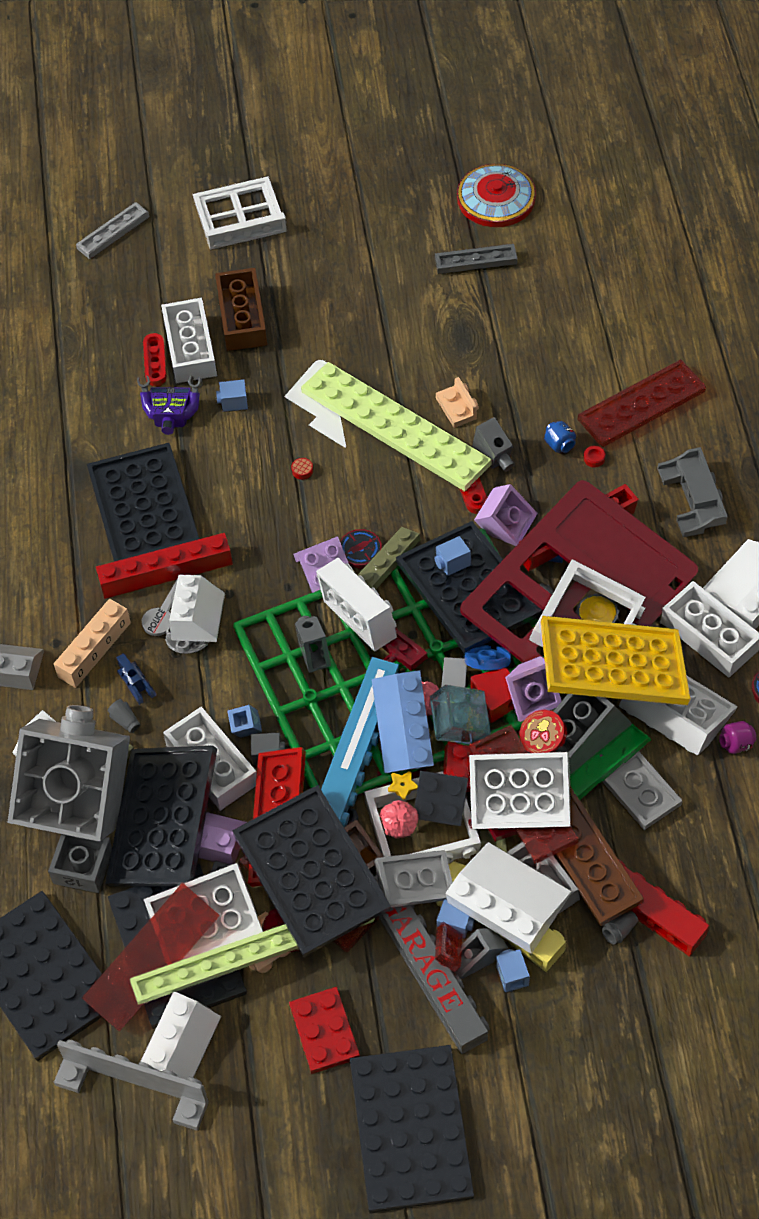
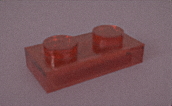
M442 922L437 927L435 960L442 966L448 967L455 972L461 967L463 934Z

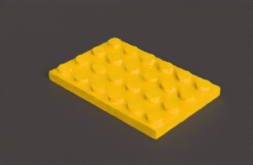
M542 616L540 623L548 692L678 705L689 704L690 694L678 629Z

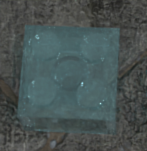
M444 685L430 695L435 738L437 740L475 745L491 734L483 690Z

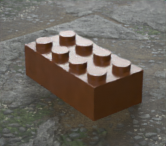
M249 268L215 273L227 351L266 346V329L256 269Z

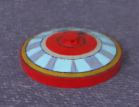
M489 164L473 169L462 178L457 189V202L461 212L471 221L487 227H505L522 221L534 208L536 190L531 178L520 169L505 164Z

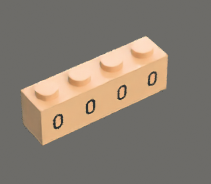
M111 599L103 605L55 661L54 667L58 678L75 688L81 683L131 624L127 608Z

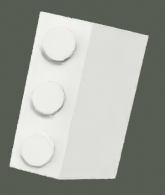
M178 575L169 619L171 640L217 642L225 593L201 575Z
M174 991L141 1062L151 1065L154 1070L160 1072L169 1070L176 1073L177 1077L187 1079V1077L193 1078L221 1016L199 1002Z

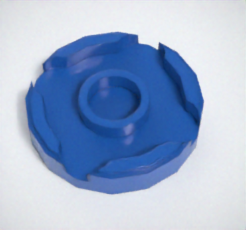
M482 645L472 648L465 653V663L472 668L480 670L506 668L511 662V653L502 647H497V650H494L489 645Z

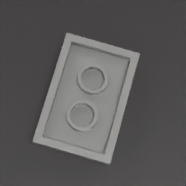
M639 751L603 781L606 787L644 830L682 805L680 797Z
M445 850L381 857L374 861L379 886L391 907L447 900L445 893L453 882Z

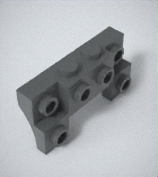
M701 447L689 449L672 460L658 463L657 469L663 485L680 482L691 509L690 512L677 515L676 521L682 537L703 534L705 528L726 524L727 514L722 503V493L720 489L716 488L715 475L713 472H710Z

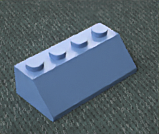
M420 671L398 673L371 679L385 773L434 766Z

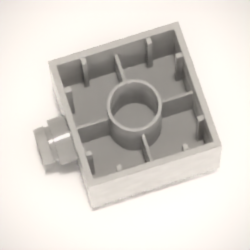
M69 705L66 709V716L62 717L61 723L38 719L20 729L8 823L101 841L116 830L130 736L96 730V721L93 719L92 708Z

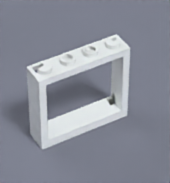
M572 559L533 629L529 640L543 647L540 623L542 616H553L572 579L631 609L624 624L636 625L632 622L635 617L640 619L645 609L641 606L645 597Z
M419 778L412 779V781L418 785ZM390 785L364 792L366 807L378 847L384 857H390L391 853L377 808L397 800L406 801L416 798L417 790L411 791L405 800L401 796L396 795L395 792H388ZM466 799L463 819L470 838L416 853L445 850L449 864L455 859L470 858V855L477 854L480 851L481 842L477 830L471 829L468 824V820L472 819V815Z

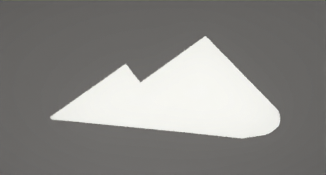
M323 360L315 361L284 397L316 416L309 424L311 427L346 447L341 416L301 391V386L327 363Z

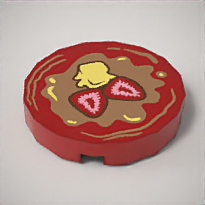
M551 710L535 711L527 716L521 725L519 732L520 742L524 749L530 753L555 752L565 743L567 736L566 724L558 714Z

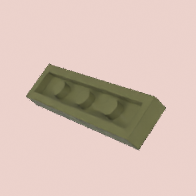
M401 527L357 576L361 575L370 588L377 589L398 566L396 557L413 549L421 540L420 533Z

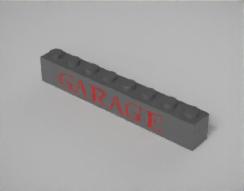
M376 875L374 876V878L379 885L378 877ZM414 905L391 907L390 910L378 917L461 1055L487 1041L488 1030H490L487 1021L483 1016L479 1017L475 1009L477 1007L473 998L470 995H465L462 990L464 985L458 975L454 976L449 969L451 968L450 961L445 954L441 955L438 951V942L433 934L429 935L425 929L427 926L423 917L420 914L416 915L413 910Z

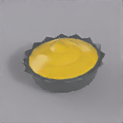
M595 593L593 595L588 594L578 603L575 612L584 620L615 623L619 619L618 614L620 611L618 604L612 599Z

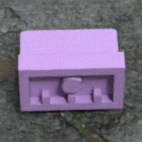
M338 537L293 554L296 562L300 561L312 593L321 590L316 573L317 570L337 558L345 564L348 563Z

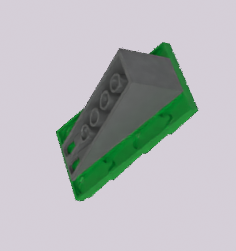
M568 694L553 711L562 718L567 729L565 743L555 752H569L570 786L579 800L652 740L632 724L605 697ZM519 735L497 754L530 752L524 749Z

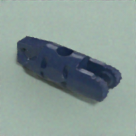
M124 653L117 656L116 659L120 666L117 672L139 705L144 703L143 697L139 693L144 689L151 698L155 697L156 692L136 662L131 663Z

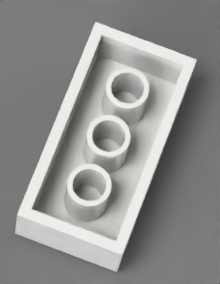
M202 298L161 305L176 383L186 382L190 376H193L194 380H197L199 377L203 379L217 376Z
M337 558L316 571L324 602L374 651L397 638L395 631L396 623L392 617L391 612H393L391 604L387 600H382L376 589L370 588L361 575L357 576L348 563L345 564Z
M694 581L662 608L660 623L669 629H678L680 639L727 677L733 675L759 651V632Z
M202 707L163 732L167 747L213 745L218 749L209 798L220 811L256 786V770Z

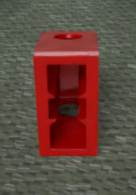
M507 668L471 677V691L490 723L515 709L505 678L510 674Z

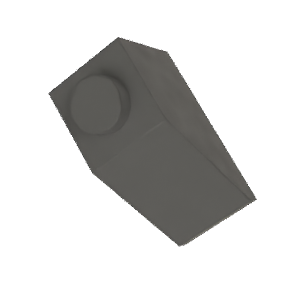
M490 928L477 929L448 959L456 975L463 979L492 964L496 960V956L507 950L508 947L501 935Z

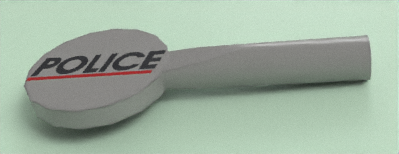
M177 580L161 608L150 609L143 615L141 621L146 633L153 636L166 634V629L170 626L169 619L171 613L169 610L173 604Z

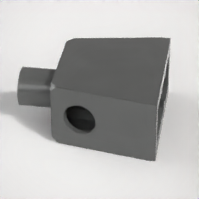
M495 417L478 425L472 447L492 459L490 468L494 469L500 465L505 472L512 469L515 465L510 458L513 446Z
M315 616L300 617L295 623L298 643L309 673L330 667L331 663L326 636L318 618ZM310 644L317 645V651L312 652Z

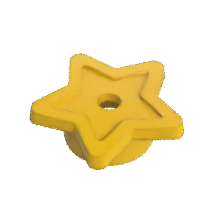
M411 771L403 775L391 774L393 783L388 787V792H395L396 795L401 796L405 800L411 791L418 789V785L412 781Z

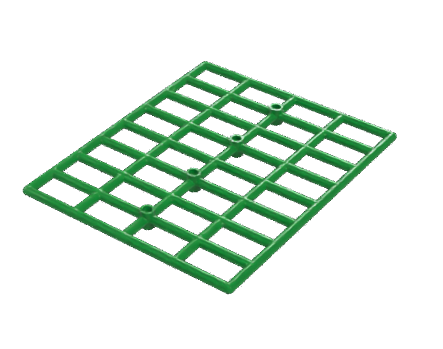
M482 528L479 529L482 532V534L486 537V539L490 542V544L494 547V549L497 551L496 547L494 546L493 542L488 536L486 530ZM397 566L390 575L407 606L391 612L394 620L410 614L413 615L430 646L429 649L425 650L428 653V658L438 661L443 670L444 658H446L444 652L459 646L454 639L444 643L436 640L420 611L428 608V604L425 600L415 602L398 571L401 568ZM321 590L244 618L233 624L236 635L290 748H299L300 745L285 714L303 707L311 710L326 740L325 743L305 750L304 777L310 789L319 784L307 759L330 750L334 757L341 736L334 737L318 705V701L341 693L351 713L355 701L349 689L361 685L365 674L344 681L328 649L331 666L327 668L336 685L319 692L310 689L296 658L303 656L299 647L291 650L275 616L298 608L301 616L312 617L306 604L322 599ZM340 618L346 630L326 637L327 646L350 638L367 670L371 658L360 637ZM538 619L529 622L532 628L537 624ZM267 620L283 654L259 662L244 628ZM310 644L312 652L317 651L318 646ZM511 654V658L516 666L522 664L519 659ZM397 661L394 662L399 664L398 670L404 668L405 672H413ZM287 662L303 693V698L281 706L264 671ZM516 667L509 669V672L511 673ZM481 670L482 673H486V672H490V671H491V670ZM471 685L465 687L463 709L476 731L475 722L477 721L478 728L480 719L474 718L475 710L467 697L473 694ZM514 710L505 714L510 724L486 732L480 722V728L476 732L478 736L460 744L474 748L520 730L523 721H518V717ZM435 711L429 717L437 731L439 715ZM442 741L444 746L447 744L448 741ZM372 745L370 752H372V757L381 775L363 782L361 786L357 785L355 792L358 795L391 782L392 773L403 775L408 771L413 773L423 768L385 773L382 754L377 745ZM445 750L432 754L434 764L444 760Z

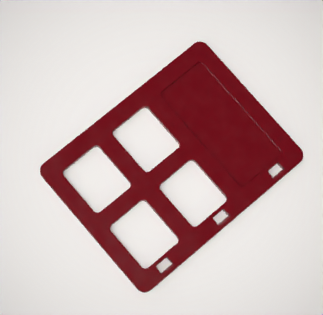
M581 480L564 495L462 602L460 612L470 622L524 663L537 657H542L536 651L540 645L529 640L533 629L524 638H518L486 613L482 607L504 584H510L544 611L552 594L520 570V567L541 545L548 546L568 563L573 559L644 596L645 599L641 606L645 609L640 619L635 617L632 622L639 626H652L662 614V608L677 596L696 576L698 566L592 484ZM674 579L681 583L675 591L669 586ZM576 581L564 594L552 617L584 620L573 609L589 593L591 588Z

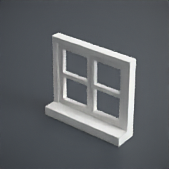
M269 177L193 194L210 250L287 232L285 216L283 212L281 213ZM258 190L263 191L265 203L241 207L238 195ZM231 197L235 210L214 215L209 214L207 202ZM269 208L270 216L246 221L244 213ZM237 215L239 223L214 229L212 221Z

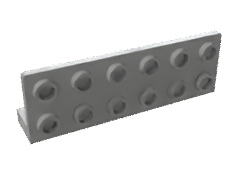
M59 1040L57 1046L63 1061L54 1080L55 1086L79 1093L88 1070L181 1098L173 1117V1122L198 1131L209 1102L201 1081L192 1077H187V1079L177 1077L176 1073L169 1070L160 1072L154 1070L147 1063H131L129 1059L121 1055L112 1057L95 1047H92L91 1050L86 1049L80 1043L73 1040H68L67 1042Z

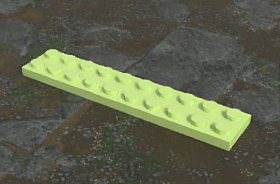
M329 362L301 386L302 393L463 491H466L492 465L491 458Z

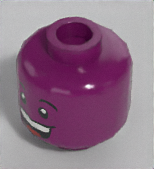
M738 721L726 724L722 728L719 741L721 746L729 753L736 754L748 751L753 747L756 742V732L753 726L745 721Z

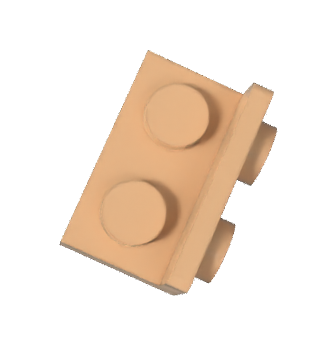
M459 377L455 378V386L436 393L438 403L454 428L477 419L478 403L475 398L470 396L466 383H462Z

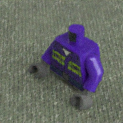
M147 376L148 381L145 385L140 384V377H138L137 383L142 388V392H140L142 408L148 418L154 420L155 426L162 427V433L167 435L173 434L174 427H184L186 421L197 412L200 397L198 389L203 385L200 377L198 378L197 385H193V376L189 377L188 383L192 387V391L190 388L151 387L150 391H148L150 386L149 377Z

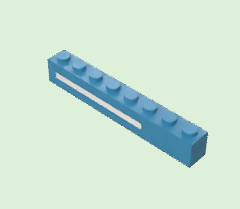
M375 657L371 658L321 788L343 827H346L349 820V813H347L349 806L353 807L357 798L356 787L357 785L361 786L365 776V772H363L364 766H369L372 745L376 746L379 740L371 679L398 674L399 664Z

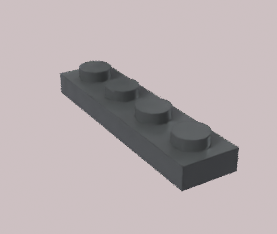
M514 244L435 253L437 272L441 274L517 264V254Z

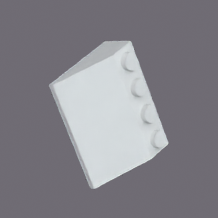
M748 539L703 589L754 629L759 626V542Z
M688 676L687 682L690 694L688 705L621 700L619 707L626 710L628 714L642 720L649 727L658 730L668 739L674 740L685 747L687 751L699 755L711 743L737 709L736 705Z
M569 752L469 755L472 829L570 826Z
M488 842L458 874L445 894L450 905L532 954L572 892Z
M237 863L144 899L167 965L263 932L240 866Z

